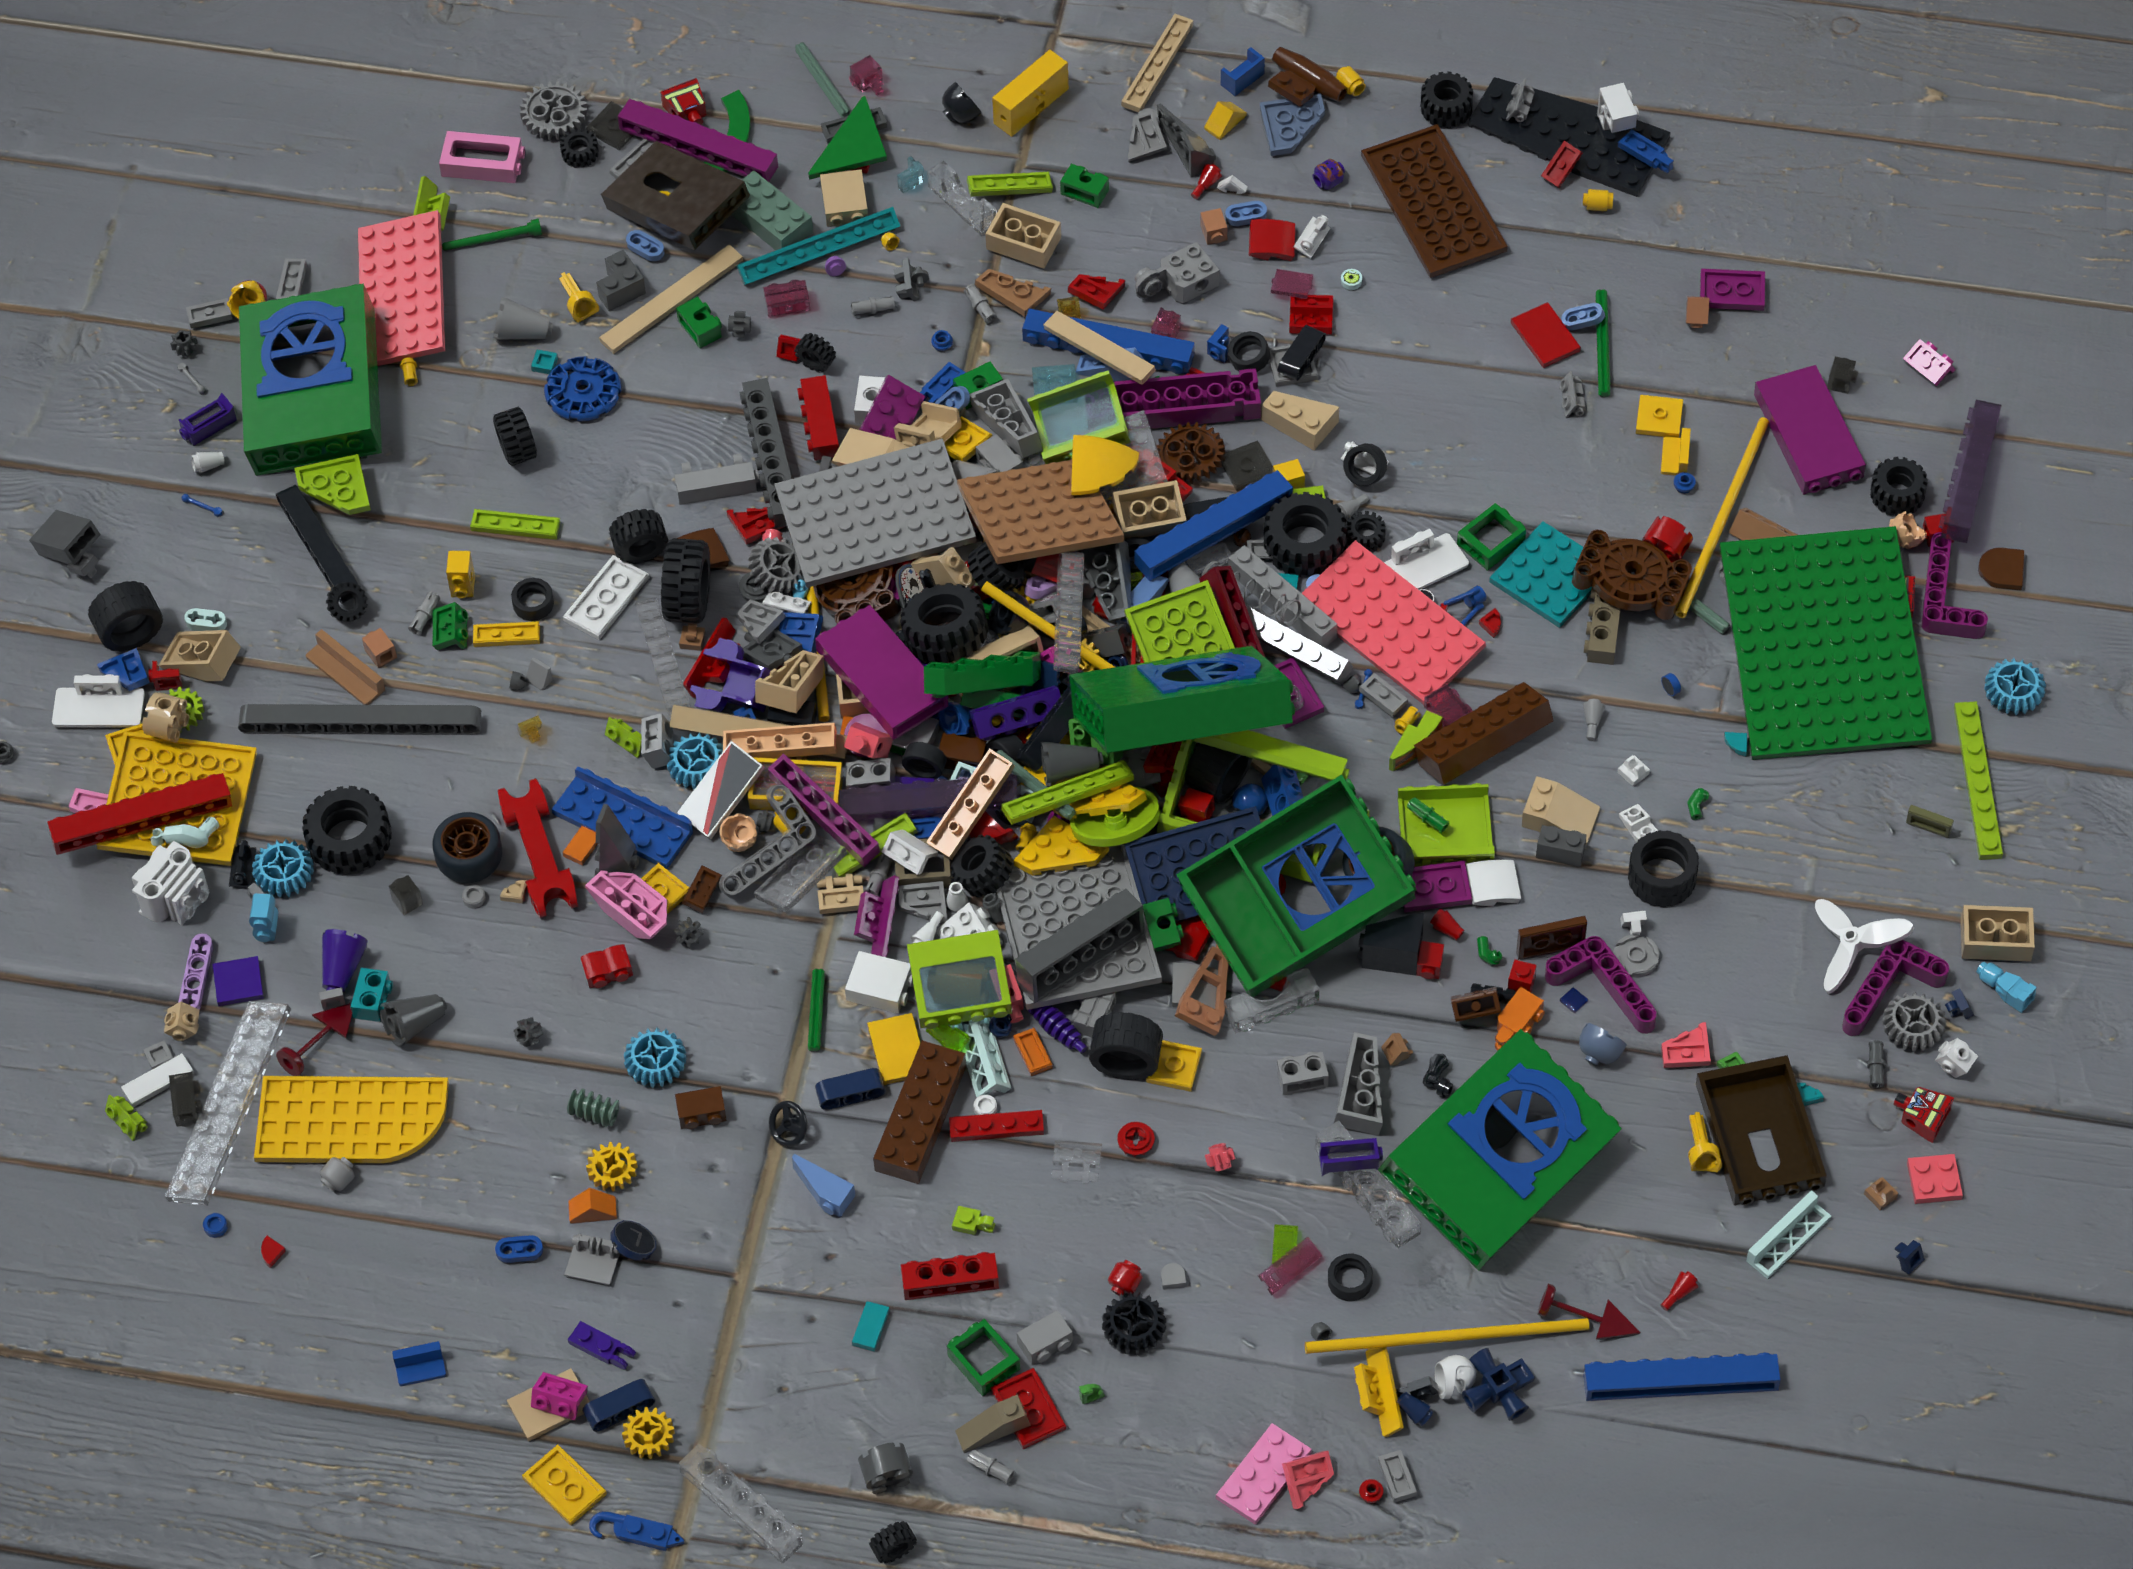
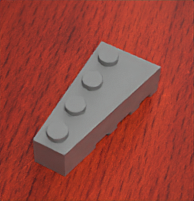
M1009 379L970 394L973 412L1000 438L1006 440L1009 446L1022 458L1043 450L1038 432Z
M1354 1032L1349 1047L1333 1125L1379 1136L1383 1125V1118L1381 1116L1382 1104L1379 1088L1377 1037Z

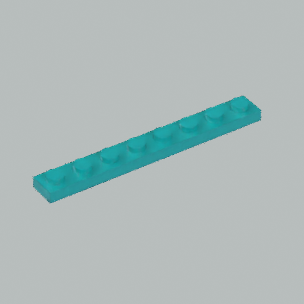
M890 207L736 266L743 284L746 285L898 228L900 223L894 208Z

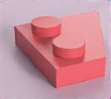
M1706 1022L1700 1023L1696 1029L1690 1032L1685 1031L1679 1034L1678 1037L1671 1038L1662 1043L1661 1051L1664 1068L1710 1066L1711 1059Z
M1321 1451L1282 1463L1293 1509L1301 1508L1305 1500L1310 1495H1314L1320 1489L1322 1483L1327 1482L1334 1475L1329 1451Z

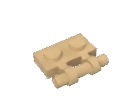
M846 874V877L837 878L825 876V879L816 880L817 889L826 888L825 890H817L820 914L858 910L860 896L863 893V885H854L863 884L862 875L853 876L852 874ZM846 885H847V887H843V888H834V889H833V887H837V886H846Z

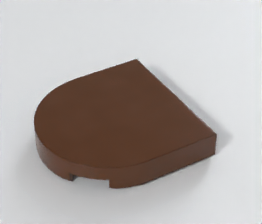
M1993 548L1986 551L1981 556L1978 565L1980 577L1995 588L2022 590L2024 550Z

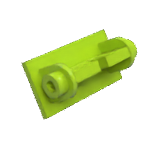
M609 717L604 735L639 758L641 734L637 731L632 733L633 728L623 722L622 719H612Z
M108 1095L105 1108L106 1114L114 1120L123 1133L127 1134L134 1141L136 1132H144L148 1128L146 1125L147 1121L138 1112L129 1114L133 1112L134 1108L124 1097L115 1096L113 1098L111 1095Z

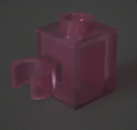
M871 55L850 66L849 80L854 87L857 86L862 93L870 88L876 95L884 92L883 88H881L883 85L882 68Z
M1161 307L1151 327V333L1176 338L1181 329V315L1176 314L1174 311H1166Z

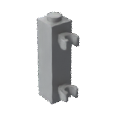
M741 453L733 455L734 465L692 472L690 462L681 463L682 474L675 475L679 504L757 492L756 483L760 482L758 470H753L752 462L743 463Z

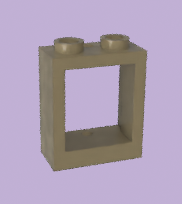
M919 839V840H921L922 842L926 843L928 839ZM944 855V872H930L919 875L915 873L905 874V867L895 861V873L899 877L898 886L943 881L944 888H949L951 879H954L951 875L952 869H950L951 859Z

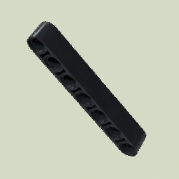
M295 484L276 493L279 505L329 586L332 588L336 584L343 582L358 584L297 485ZM345 593L340 596L339 602L342 604L354 597L349 593Z

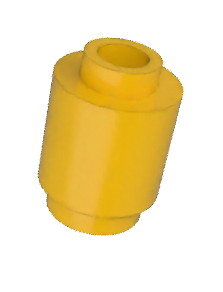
M1342 67L1338 70L1336 78L1348 88L1347 93L1349 95L1358 96L1364 91L1366 87L1364 80L1352 67Z
M1588 189V193H1583V206H1587V210L1592 211L1612 210L1613 193L1608 192V190Z

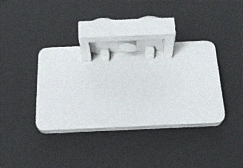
M1430 529L1417 532L1413 537L1404 541H1398L1392 546L1391 559L1384 562L1418 590L1469 566L1468 559L1450 534L1445 533L1434 538V534Z
M89 674L75 676V688H58L56 690L52 717L54 727L129 728L141 724L145 697L144 689L136 688L128 691L122 688L119 676L111 674L105 676H92Z

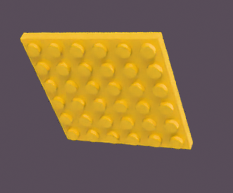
M124 731L106 805L119 802L125 798L130 799L141 796L147 792L152 793L163 790L168 786L174 787L185 784L190 780L203 779L212 774L224 773L231 794L232 807L157 828H160L163 832L165 827L182 824L199 828L208 817L215 818L219 822V827L208 837L207 845L201 848L182 846L189 850L194 862L231 866L257 755V748L179 738L175 743L143 733ZM155 828L96 844L97 849L151 856L158 847L153 846L150 839ZM164 840L161 846L167 849L170 844Z

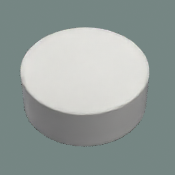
M981 1095L974 1101V1112L976 1115L995 1114L997 1112V1102L990 1095Z

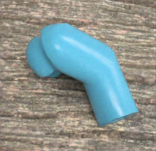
M798 579V585L797 583L794 584L795 590H793L792 596L805 600L809 587L806 588L804 580Z

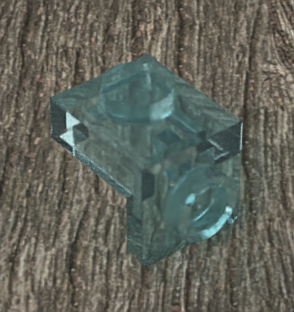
M912 156L907 158L908 169L897 175L898 189L902 193L914 189L918 184L924 182V168Z

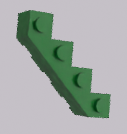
M1019 651L1013 656L991 654L983 660L961 658L953 664L931 662L924 667V693L932 694V697L942 698L951 694H972L975 691L1002 690L1013 686H1032L1041 679V652Z

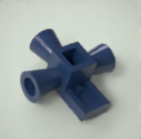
M1484 1348L1469 1359L1474 1367L1483 1375L1481 1385L1462 1391V1397L1472 1412L1479 1409L1489 1399L1494 1404L1501 1401L1509 1421L1518 1418L1527 1411L1529 1406L1514 1393L1535 1379L1522 1358L1507 1367L1504 1363L1496 1367L1489 1348Z

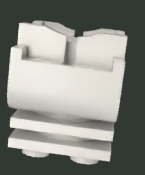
M175 841L167 849L159 845L152 853L148 863L138 869L132 877L133 884L135 885L132 893L136 894L141 908L139 914L154 922H162L170 916L171 920H178V923L183 926L187 920L193 917L197 907L207 900L210 893L203 869L200 867L196 869L189 850Z

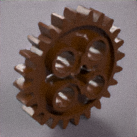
M1187 422L1184 428L1181 424H1178V430L1171 427V434L1164 432V439H1158L1159 445L1155 446V457L1176 471V476L1184 482L1190 479L1191 484L1194 483V479L1202 482L1203 476L1209 479V473L1216 474V467L1221 468V461H1225L1224 454L1226 451L1223 439H1220V433H1215L1213 427L1207 430L1206 424L1200 428L1198 422L1195 423L1194 427H1191L1189 422Z

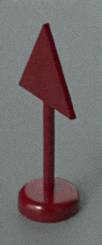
M351 1003L312 1014L314 1018L325 1024L326 1027L298 1052L288 1047L281 1048L276 1053V1057L283 1069L293 1076H299L304 1071V1063L301 1056L331 1029L346 1038L352 1019Z
M1549 1283L1546 1286L1537 1315L1544 1317L1548 1314L1552 1305L1600 1323L1596 1340L1641 1333L1609 1299L1607 1300L1603 1317L1553 1300L1556 1288Z

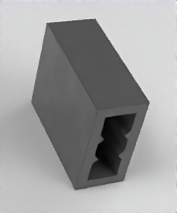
M55 510L29 541L40 556L74 565L101 534L90 519Z

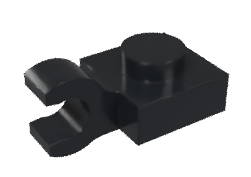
M1430 1376L1407 1383L1408 1387L1396 1389L1398 1397L1407 1392L1419 1400H1427L1432 1395L1440 1393L1438 1384Z

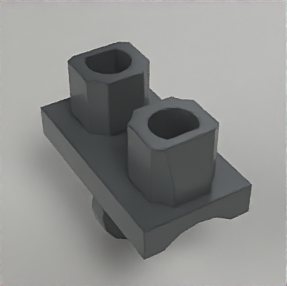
M909 258L903 259V266L894 269V276L898 283L905 281V283L895 286L896 293L900 299L910 296L913 301L920 300L918 287L924 286V283L929 280V274L926 270H922V267L915 268L911 266Z

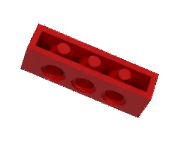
M981 1252L972 1256L957 1255L948 1259L933 1258L924 1262L909 1261L906 1264H901L905 1300L999 1289L995 1253ZM970 1270H977L978 1272L972 1274V1273H969L968 1271H970ZM946 1273H954L953 1276H945ZM925 1275L931 1276L929 1279H922L921 1277Z

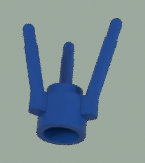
M1477 585L1463 594L1444 601L1443 604L1451 605L1464 600L1468 607H1474L1461 622L1465 626L1479 610L1484 608L1483 602L1486 601L1487 596L1484 590Z

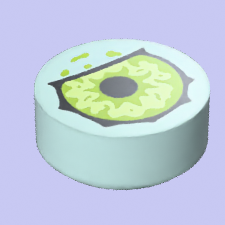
M1356 269L1345 270L1341 275V285L1347 290L1358 289L1362 285V274Z

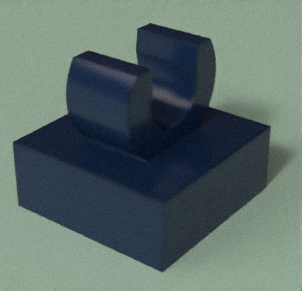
M1961 989L1953 991L1952 994L1955 1000L1945 1004L1951 1017H1955L1961 1012L1965 1019L1974 1016Z
M1915 1240L1908 1246L1900 1242L1895 1247V1250L1899 1252L1897 1258L1900 1261L1901 1269L1907 1274H1910L1925 1260L1921 1244Z

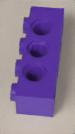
M1054 685L969 710L976 736L979 739H983V741H988L996 738V734L1004 732L1007 735L1017 732V728L1026 726V728L1038 726L1039 722L1045 718L1061 697L1059 688ZM1043 703L1044 710L1041 713H1035L1034 708L1036 704ZM1017 709H1022V717L1018 720H1014V711ZM1000 715L1002 718L1001 723L998 726H992L993 717Z

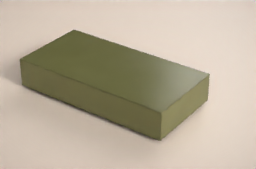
M1911 805L1908 810L1906 823L1949 838L1954 820Z

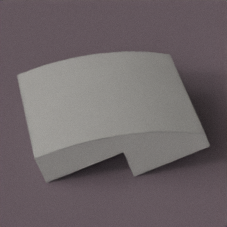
M1173 963L1172 1007H1178L1180 997L1200 965ZM1207 967L1206 970L1218 975L1217 969ZM1200 979L1190 997L1215 1009L1217 987Z

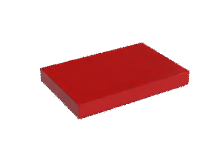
M1548 302L1511 318L1512 326L1543 368L1580 352V345Z
M1034 1368L991 1387V1392L997 1403L1018 1394L1031 1426L1014 1432L1023 1449L1066 1430L1062 1417Z

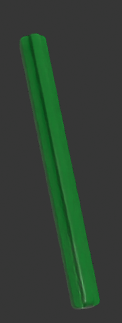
M1599 289L1595 295L1596 303L1600 304L1603 308L1605 317L1602 322L1596 325L1598 394L1601 397H1608L1610 395L1607 291Z

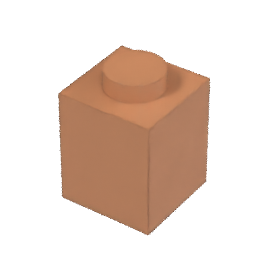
M1221 208L1200 212V226L1207 245L1227 241V225Z
M1687 296L1685 322L1690 323V327L1703 328V324H1708L1709 297Z
M381 628L369 632L362 638L364 650L377 668L397 658L394 644Z

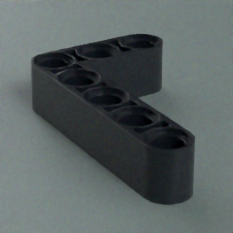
M1070 666L1060 678L1061 683L1067 689L1016 756L1018 761L1033 772L1038 771L1042 766L1041 742L1060 743L1069 731L1068 721L1073 719L1069 674L1084 672L1074 666Z

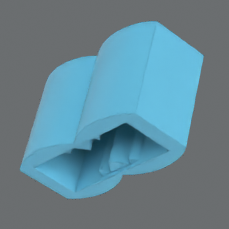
M254 893L249 923L253 927V936L260 942L274 941L279 911L275 907V898L271 894Z

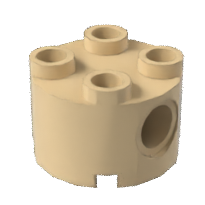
M160 692L153 693L145 708V711L149 712L148 717H143L144 734L176 743L179 740L182 727H186L189 722V714H186L187 700Z

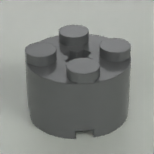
M894 1443L882 1444L869 1449V1455L863 1458V1455L859 1456L858 1462L866 1487L872 1490L873 1494L883 1493L887 1490L886 1487L889 1486L903 1487L910 1483L909 1478L912 1476L913 1471L903 1443H899L900 1447H895Z

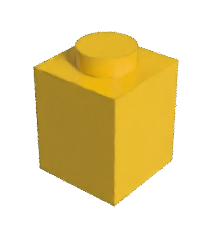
M1298 459L1273 466V472L1278 470L1292 485L1293 489L1305 488V474Z

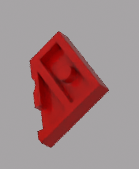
M768 507L762 509L747 508V512L735 513L733 509L727 510V517L746 545L762 538L767 529L779 530L784 528H775L774 521L768 518Z

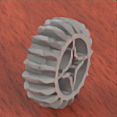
M768 537L764 541L758 542L751 550L747 568L751 569L750 576L756 577L754 583L759 582L761 589L766 587L768 588V593L774 590L775 592L786 594L789 591L795 590L794 584L797 583L798 585V579L803 580L793 543L787 544L786 539L779 541L778 537L773 539Z
M1905 992L1903 998L1897 995L1895 1000L1890 1001L1888 1008L1884 1010L1882 1021L1884 1031L1889 1033V1040H1895V1046L1902 1044L1904 1051L1907 1047H1912L1913 1052L1916 1051L1917 1047L1922 1051L1926 1049V1046L1932 1048L1934 1042L1938 1043L1945 1032L1946 1019L1944 1018V1010H1940V1003L1933 1004V997L1925 999V993L1921 997L1917 996L1916 992L1912 993V996ZM1925 1015L1931 1020L1933 1026H1931L1928 1023L1929 1021L1924 1018ZM1896 1018L1900 1020V1023L1904 1025V1028H1902L1898 1024Z

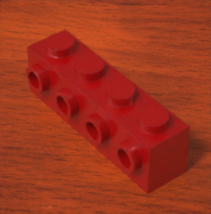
M826 375L800 379L801 388H797L799 401L804 403V405H800L802 418L807 419V422H804L805 435H810V439L807 440L808 452H813L814 461L821 460L822 456L834 458L839 449Z

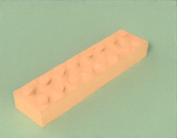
M835 723L723 731V751L732 741L750 756L756 758H779L783 753L787 757L836 754L837 730Z
M989 748L926 843L952 860L1015 765Z

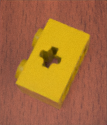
M448 551L446 574L451 597L460 599L473 597L475 572L471 552Z

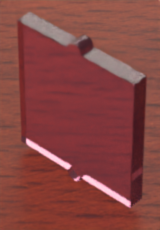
M1277 269L1275 277L1272 278L1271 293L1307 299L1309 291L1313 286V274Z

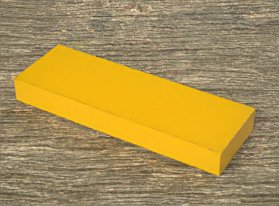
M539 621L473 625L474 647L540 644Z

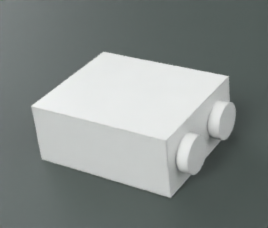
M859 951L845 987L846 1001L899 1014L901 1006H905L907 1003V989L913 986L910 963Z

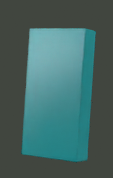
M866 1301L852 1340V1346L875 1352L890 1311L888 1306Z

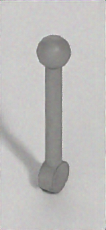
M179 363L178 370L186 374L197 387L199 393H204L206 388L200 385L189 373L185 363Z

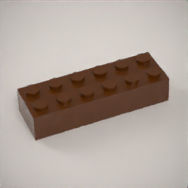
M1525 682L1516 685L1514 688L1416 743L1414 747L1419 766L1445 785L1552 723L1554 720L1549 700Z
M921 1041L873 1157L876 1172L912 1183H920L967 1067L965 1053Z

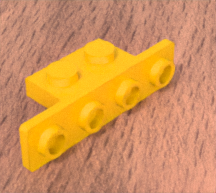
M1387 1347L1370 1348L1365 1352L1368 1365L1360 1363L1354 1367L1360 1404L1364 1411L1379 1416L1382 1435L1389 1437L1404 1427L1400 1407L1397 1403L1398 1398Z

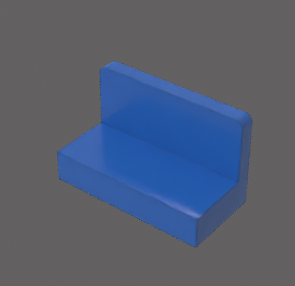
M439 1341L392 1351L399 1386L446 1377Z

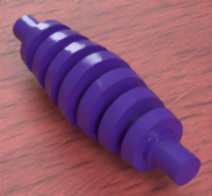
M1049 1005L1028 1010L1034 1019L1039 1021V1025L1044 1028L1047 1034H1051L1054 1039H1058L1067 1048H1076L1081 1054L1087 1050L1088 1047L1081 1041L1082 1035L1080 1032H1077L1075 1026L1071 1025L1070 1020L1062 1012H1059L1057 1008Z

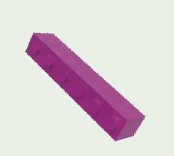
M784 753L767 768L770 779L777 785L786 786L801 808L863 867L880 853L879 843Z

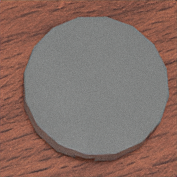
M1638 934L1627 935L1620 939L1614 948V955L1631 977L1647 976L1658 965V947L1648 937H1640Z

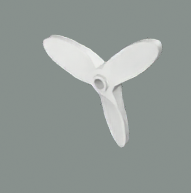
M1818 899L1815 903L1818 916L1828 930L1841 941L1824 979V989L1830 994L1838 989L1848 975L1859 951L1863 948H1878L1903 940L1913 932V924L1906 919L1898 918L1874 921L1859 928L1853 927L1849 918L1840 908L1828 900Z

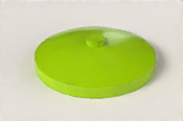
M1136 787L1146 794L1147 800L1126 812H1121V809L1108 810V814L1090 816L1089 813L1077 814V818L1070 819L1072 833L1080 842L1097 847L1117 846L1134 841L1148 833L1157 824L1160 818L1158 800L1150 791Z

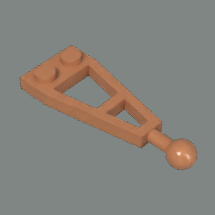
M1217 944L1216 947L1212 946L1180 997L1175 1017L1213 1036L1219 1033L1225 1014L1228 962ZM1212 959L1219 961L1218 975L1206 970ZM1200 979L1217 987L1215 1009L1190 997Z

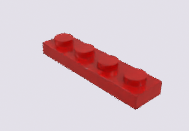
M1042 1110L949 1117L951 1142L1044 1135Z

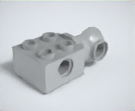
M1195 242L1162 258L1160 268L1156 270H1151L1150 268L1141 269L1135 276V291L1137 297L1148 298L1164 288L1175 301L1185 303L1218 287L1220 270L1199 244Z

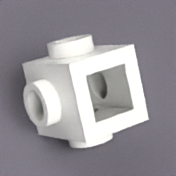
M1956 1038L1950 1042L1945 1041L1939 1047L1938 1052L1940 1053L1935 1061L1941 1065L1945 1072L1957 1078L1969 1071L1978 1055L1969 1048L1966 1042Z

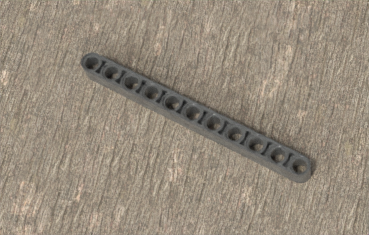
M246 704L240 707L238 729L247 734L475 735L480 732L482 711L479 707L472 705Z

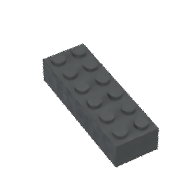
M1124 889L1112 895L1110 899L1101 905H1096L1085 915L1077 917L1071 924L1060 928L1049 938L1041 940L1030 950L1022 952L1015 958L1019 988L1036 1003L1145 933L1143 905L1127 889Z

